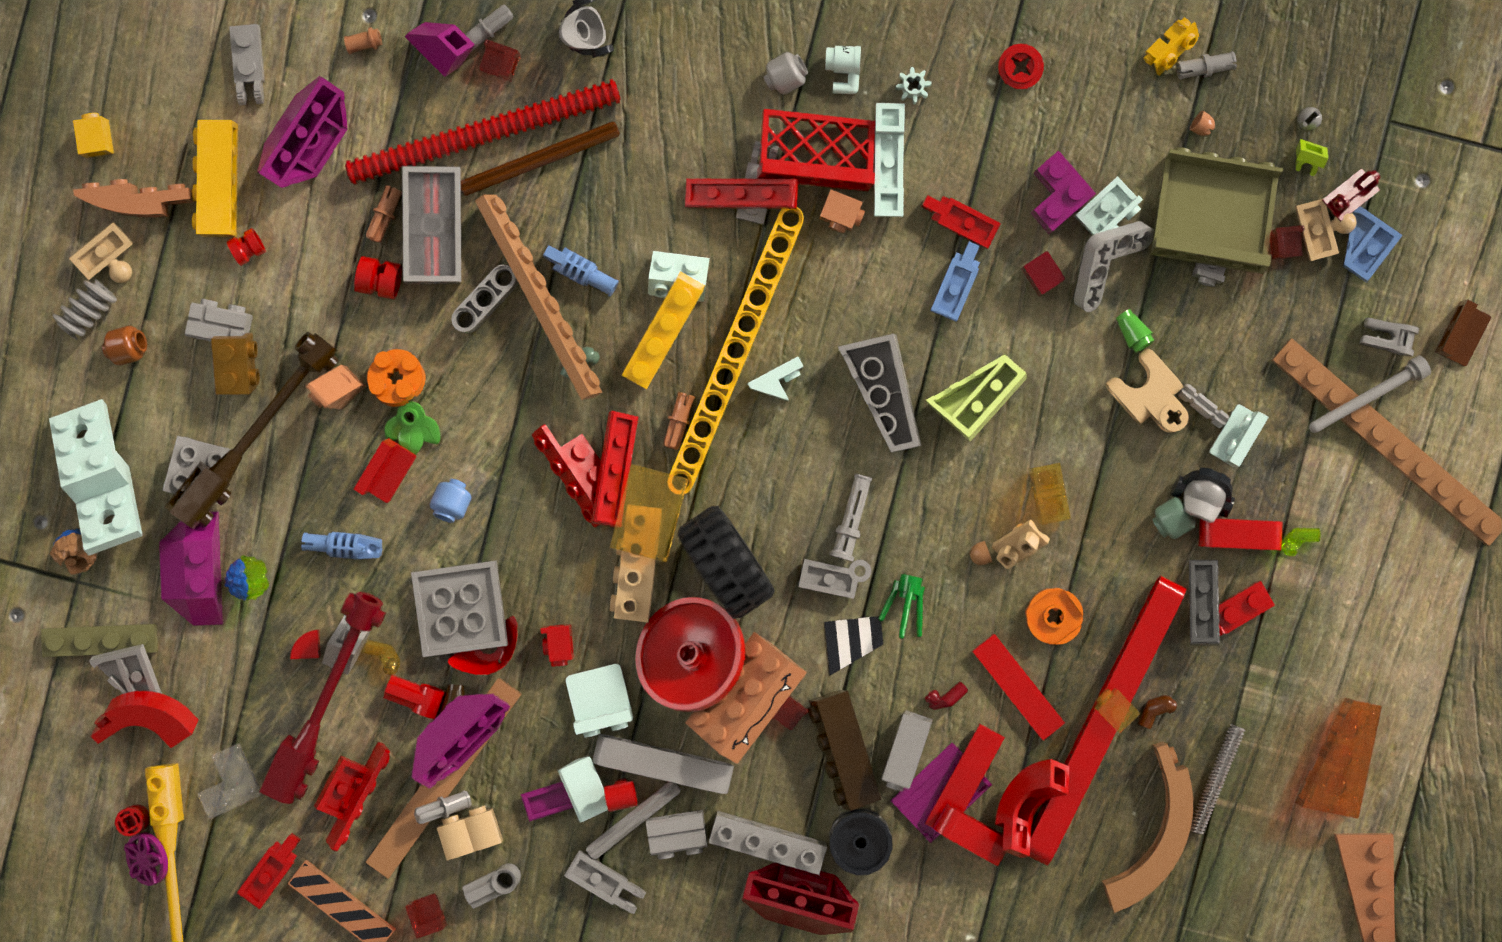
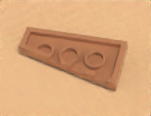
M1334 834L1341 855L1342 867L1346 874L1349 894L1352 897L1354 913L1362 942H1395L1393 834Z

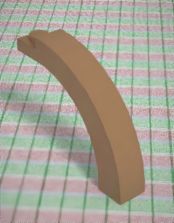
M1163 741L1153 744L1165 787V810L1162 824L1151 847L1134 865L1122 873L1102 881L1110 908L1114 913L1139 902L1166 879L1181 857L1190 833L1193 817V792L1188 768L1184 765L1175 767L1174 764L1178 763L1176 752L1173 746L1168 747V744Z

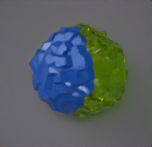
M242 555L230 565L226 572L224 586L228 587L231 595L244 601L256 600L269 587V581L265 576L267 574L265 563L255 557Z

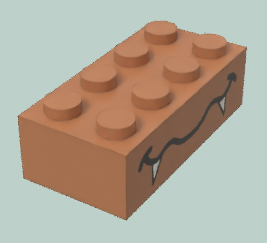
M754 632L745 643L743 669L733 689L715 705L693 712L685 723L719 754L738 764L807 672L771 642Z

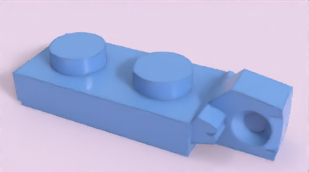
M968 242L963 255L956 252L931 307V312L957 322L979 271L978 266L980 262L974 260L979 245Z

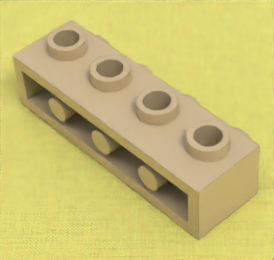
M628 504L627 510L623 511L621 527H625L624 537L618 538L616 555H621L620 567L615 566L613 583L618 584L617 595L612 594L610 601V611L614 612L615 619L649 622L663 508Z

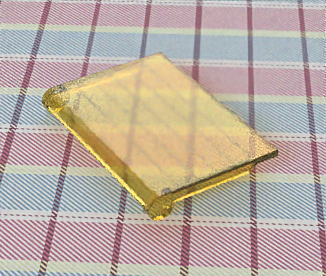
M631 464L610 548L667 562L689 479Z

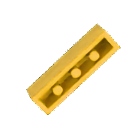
M197 120V127H194L193 141L197 145V156L193 157V171L197 173V184H194L192 188L193 200L196 201V213L192 215V227L196 230V234L202 237H237L238 124L232 120Z
M681 271L679 272L627 363L622 376L645 389L648 388L705 287L704 284Z

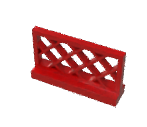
M763 109L760 162L757 169V179H797L798 184L869 191L875 184V173H873L875 121ZM769 117L779 118L786 125V128L776 135L769 127ZM800 121L808 122L814 129L806 138L794 127ZM828 124L836 125L842 132L833 142L822 130ZM855 127L868 128L867 139L862 144H859L850 133ZM789 130L800 142L791 150L779 139ZM817 133L828 145L819 153L807 142ZM768 135L772 138V140H770L769 142ZM845 136L856 148L847 156L835 145ZM774 142L785 153L779 160L767 159V148ZM866 144H867V152H866V150L863 148ZM802 145L813 156L807 163L799 162L793 155ZM830 148L841 160L835 166L827 165L821 158ZM859 151L866 159V169L855 168L848 159Z

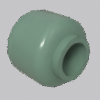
M1178 497L1168 500L1155 509V518L1152 520L1164 538L1168 536L1171 539H1177L1195 527L1194 516L1185 512L1184 502Z

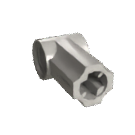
M509 863L503 864L498 869L462 887L464 896L468 904L474 909L503 894L511 893L519 884L521 873L517 866ZM500 873L510 874L513 884L506 885L502 883Z

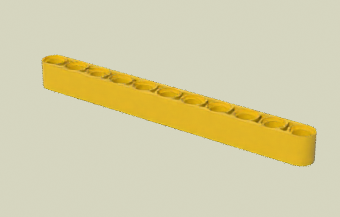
M798 207L797 209H781L668 477V487L675 494H687L695 484L803 226V213ZM789 212L795 213L799 217L798 224L793 227L786 226L783 222L784 215ZM784 239L788 243L787 250L783 253H776L772 249L774 240ZM773 265L777 269V275L770 280L763 278L760 273L762 267ZM754 291H761L765 294L766 301L760 306H755L750 302V295ZM744 317H750L755 322V327L750 332H743L739 328V321ZM739 343L743 346L744 354L740 358L734 359L728 355V348L731 344ZM723 369L730 370L733 374V380L728 385H721L717 381V374ZM712 395H716L722 400L721 408L714 412L706 407V400ZM702 421L709 423L711 426V432L705 438L698 437L695 433V426ZM688 448H696L700 453V459L695 464H689L684 459V453ZM678 474H684L689 479V485L684 490H678L673 485V479Z

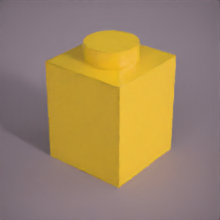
M98 113L81 115L82 119L73 120L78 155L90 158L114 154L109 120L99 116Z

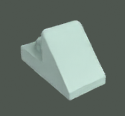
M796 357L749 382L748 385L751 390L789 401L779 380L784 378L787 383L801 375L799 370L804 366L799 357Z

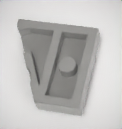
M143 644L95 655L89 660L94 668L98 666L109 677L107 681L114 688L120 690L122 694L133 691L161 693Z

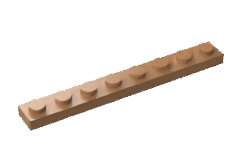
M482 195L475 202L581 400L598 396L603 393L599 387L600 381L585 361V352L581 347L577 346L572 336V328L563 320L559 312L558 302L549 294L544 276L534 266L531 252L520 240L517 226L510 221L506 214L504 202L497 195Z

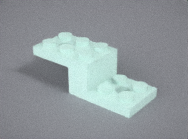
M101 399L49 418L61 488L76 503L84 551L88 555H92L143 536L130 468L115 450L106 403ZM88 430L84 437L77 439V435L81 431ZM115 515L111 523L103 525L104 520L108 516Z

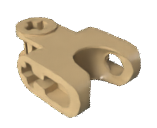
M1145 348L1139 354V362L1147 373L1146 382L1141 388H1131L1120 378H1111L1106 382L1107 390L1139 425L1151 417L1160 429L1168 433L1177 432L1186 426L1189 419L1188 412L1174 396L1183 388V385L1153 350ZM1167 412L1170 414L1176 412L1178 414L1176 417L1177 424L1174 422L1171 424L1167 423L1166 420L1169 418Z

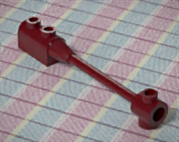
M350 592L344 601L340 613L346 616L345 621L350 626L349 632L310 719L303 725L297 738L288 735L281 742L259 791L260 793L285 804H292L295 799L301 801L309 785L303 783L307 774L310 776L314 774L319 764V760L314 757L316 755L315 749L321 726L320 723L361 632L371 631L373 626L379 628L385 618L386 612L381 610L383 602L377 597L365 592H357L356 594Z

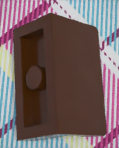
M1468 299L1460 301L1435 353L1461 366H1467L1491 320V316L1476 309L1478 304Z

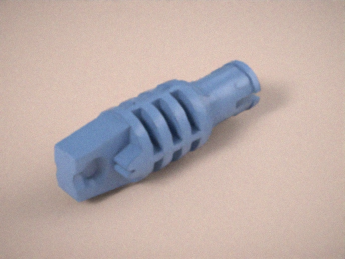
M548 246L543 254L545 259L555 264L553 270L582 286L591 285L610 297L619 283V280H615L597 270L598 267L595 263L567 248H564L561 252Z
M332 532L328 535L304 533L302 536V542H305V544L301 545L302 551L326 552L330 557L348 559L379 558L382 554V539L366 535Z

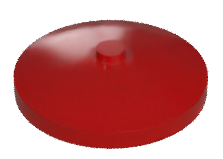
M688 597L672 601L660 608L649 619V622L646 623L640 634L635 658L639 680L646 692L655 701L670 709L681 712H695L707 709L726 697L737 683L745 660V641L736 619L731 617L722 606L715 602L698 597Z

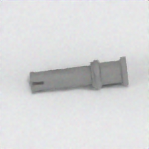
M855 474L843 521L835 530L837 533L833 550L829 552L830 556L851 562L854 561L852 554L856 540L860 539L861 536L858 527L872 478L860 474ZM860 491L856 509L853 515V510L858 496V492ZM845 539H847L846 545H845V548H844V551H843Z

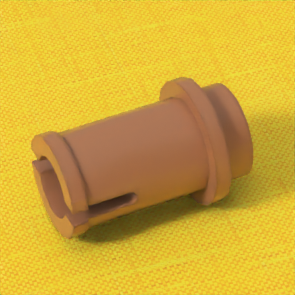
M370 27L366 32L345 36L344 42L349 54H353L354 52L369 48L378 49V46L382 45V38L378 28L372 29Z

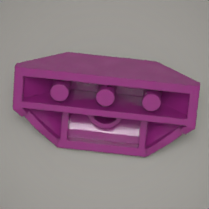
M318 76L298 92L266 139L257 172L281 188L317 177L348 130L344 92L321 76Z
M219 511L211 512L213 518L204 528L198 525L195 529H192L180 521L159 542L161 599L193 626L223 624Z
M494 694L457 696L417 737L412 778L430 789L436 785L437 781L443 780L457 771L499 729L505 713L510 708L509 704Z

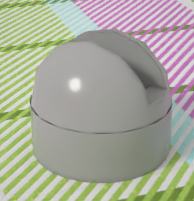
M1307 107L1298 115V124L1306 131L1316 129L1322 122L1321 112L1314 107ZM1314 112L1317 117L1307 124L1305 120Z

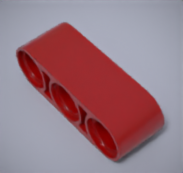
M1200 518L1199 546L1281 550L1283 522L1216 518L1213 523H1210Z
M948 803L933 826V829L944 837L996 866L1000 864L1006 854L1003 851V835Z

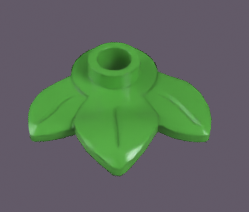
M408 401L409 403L398 408L396 416L387 421L385 437L386 439L398 440L399 445L416 455L420 451L423 441L439 444L441 436L438 424L434 419L425 415L422 406L416 402ZM406 412H411L414 415V420L407 419Z

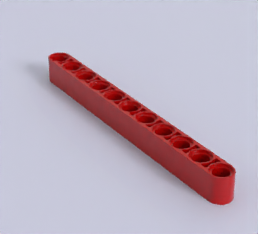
M1161 575L1155 581L1064 762V765L1069 767L1068 795L1046 800L1031 828L1030 858L1046 866L1052 861L1185 596V587Z

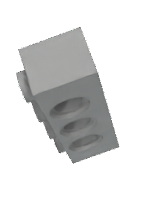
M717 811L709 843L818 875L827 849V844L824 841Z

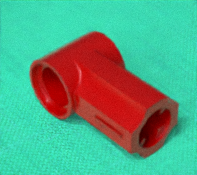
M391 675L383 698L409 707L412 712L418 715L435 719L445 691L428 684L421 683L420 685L396 675Z
M626 778L616 780L614 785L604 786L609 812L638 806L636 788L633 781H627Z

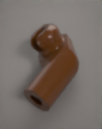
M1161 695L1148 700L1138 724L1151 729L1157 715L1167 712L1171 714L1176 710V701L1167 695Z

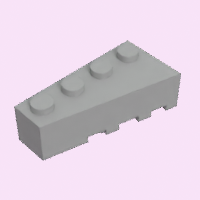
M890 334L839 346L838 348L866 404L872 412L890 451L896 452L922 446L897 336Z

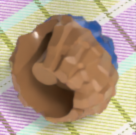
M77 528L75 530H66L57 537L49 553L60 566L63 561L65 562L70 575L89 570L96 561L97 553L88 555L84 551L81 531Z

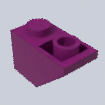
M424 22L405 36L444 77L461 67L475 46L453 24Z

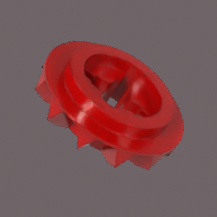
M1012 45L1002 53L999 59V75L1006 85L1013 87L1015 90L1028 89L1035 85L1043 74L1044 62L1042 56L1030 45ZM1029 58L1025 67L1028 72L1024 73L1021 71L1013 76L1012 74L1016 68L1014 61L1021 63Z

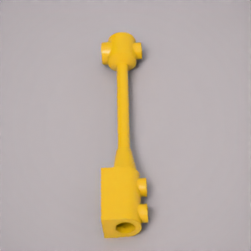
M174 763L149 766L145 768L150 825L153 827L156 838L163 845L168 858L165 884L171 941L183 942L174 857L178 822L184 820L179 765Z

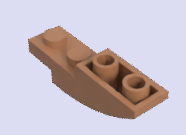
M127 179L110 181L108 186H100L99 183L82 184V189L73 190L74 196L107 211L134 217H169L168 205L196 202L193 200L192 189L185 188V184L168 185V190L157 191L156 187L141 188L140 193H138L137 186L128 183Z

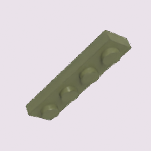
M157 623L41 629L42 657L100 655L141 644L144 645L146 653L158 652Z

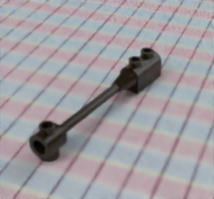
M306 332L298 340L295 350L299 352L297 356L300 366L233 450L230 449L211 468L200 461L165 505L169 513L192 529H195L198 525L204 528L210 523L213 518V514L210 512L211 508L216 502L219 505H223L231 495V491L227 488L231 485L230 481L243 458V454L309 372L320 373L323 368L326 371H330L337 364L338 358L334 354L338 350L316 333L313 335L310 332Z

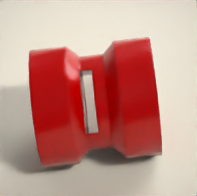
M253 228L244 231L243 237H234L227 241L230 252L240 266L248 263L253 255L259 257L266 253L260 237Z
M138 804L121 810L115 818L116 829L124 836H134L145 830L150 823L149 811L144 806Z

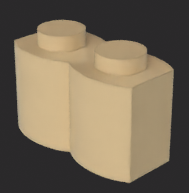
M485 805L469 810L470 815L459 819L458 814H455L446 819H441L443 824L437 827V831L447 860L502 843L503 838L493 808L486 810Z

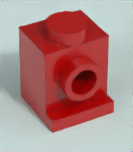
M571 624L541 627V634L547 633V638L542 639L544 656L549 655L551 667L568 665V660L574 658Z

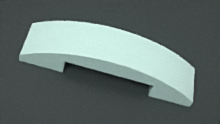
M876 103L874 217H903L905 104Z

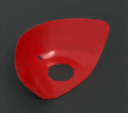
M511 616L505 620L508 638L507 646L497 647L496 651L491 654L483 653L481 649L457 652L448 659V664L459 671L474 675H488L502 669L510 661L516 648L518 630L515 617Z

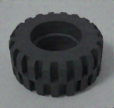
M710 506L680 526L677 532L680 542L711 591L731 617L742 618L773 597L775 590L737 529L719 506Z

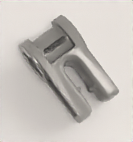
M1365 318V328L1372 329V331L1377 330L1389 333L1391 339L1387 340L1379 338V336L1364 335L1360 338L1359 344L1387 350L1397 355L1413 357L1414 350H1412L1415 334L1419 333L1418 327Z

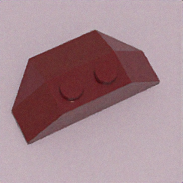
M776 862L757 871L749 872L742 901L765 920L818 935L853 932L859 903L855 898L853 899L848 889L836 875L820 871L818 875Z

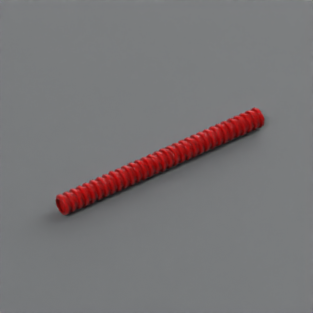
M609 79V83L605 84L603 81L599 86L593 84V88L590 89L586 86L583 91L575 90L574 94L567 92V96L563 97L561 94L558 95L557 99L551 97L548 102L541 100V104L535 102L531 107L525 105L522 110L518 107L515 112L507 111L506 115L499 113V117L495 118L493 115L490 116L489 120L483 118L480 123L473 121V125L467 123L463 128L457 126L454 131L450 128L447 133L439 132L438 136L431 134V138L425 136L422 137L421 141L415 139L412 144L408 141L405 143V146L399 144L395 149L389 147L386 152L382 149L379 154H376V152L371 153L370 157L363 155V159L357 157L353 162L347 160L345 167L349 180L353 185H357L360 180L362 182H366L367 178L373 180L376 175L383 177V173L389 175L392 173V170L399 172L402 166L412 165L415 167L418 162L425 164V160L429 159L431 162L434 161L435 157L441 159L444 154L451 156V152L457 154L460 149L467 151L470 146L472 148H476L477 144L483 146L486 141L493 143V139L497 138L499 141L502 140L501 137L503 136L509 138L512 133L516 136L519 134V131L527 132L528 128L535 130V126L539 125L541 128L544 127L545 123L551 125L554 120L561 122V118L565 117L567 120L571 115L577 117V113L580 112L584 115L587 110L595 111L594 108L596 107L603 109V105L606 104L608 107L612 106L611 103L613 102L619 104L621 98L616 82L613 79Z

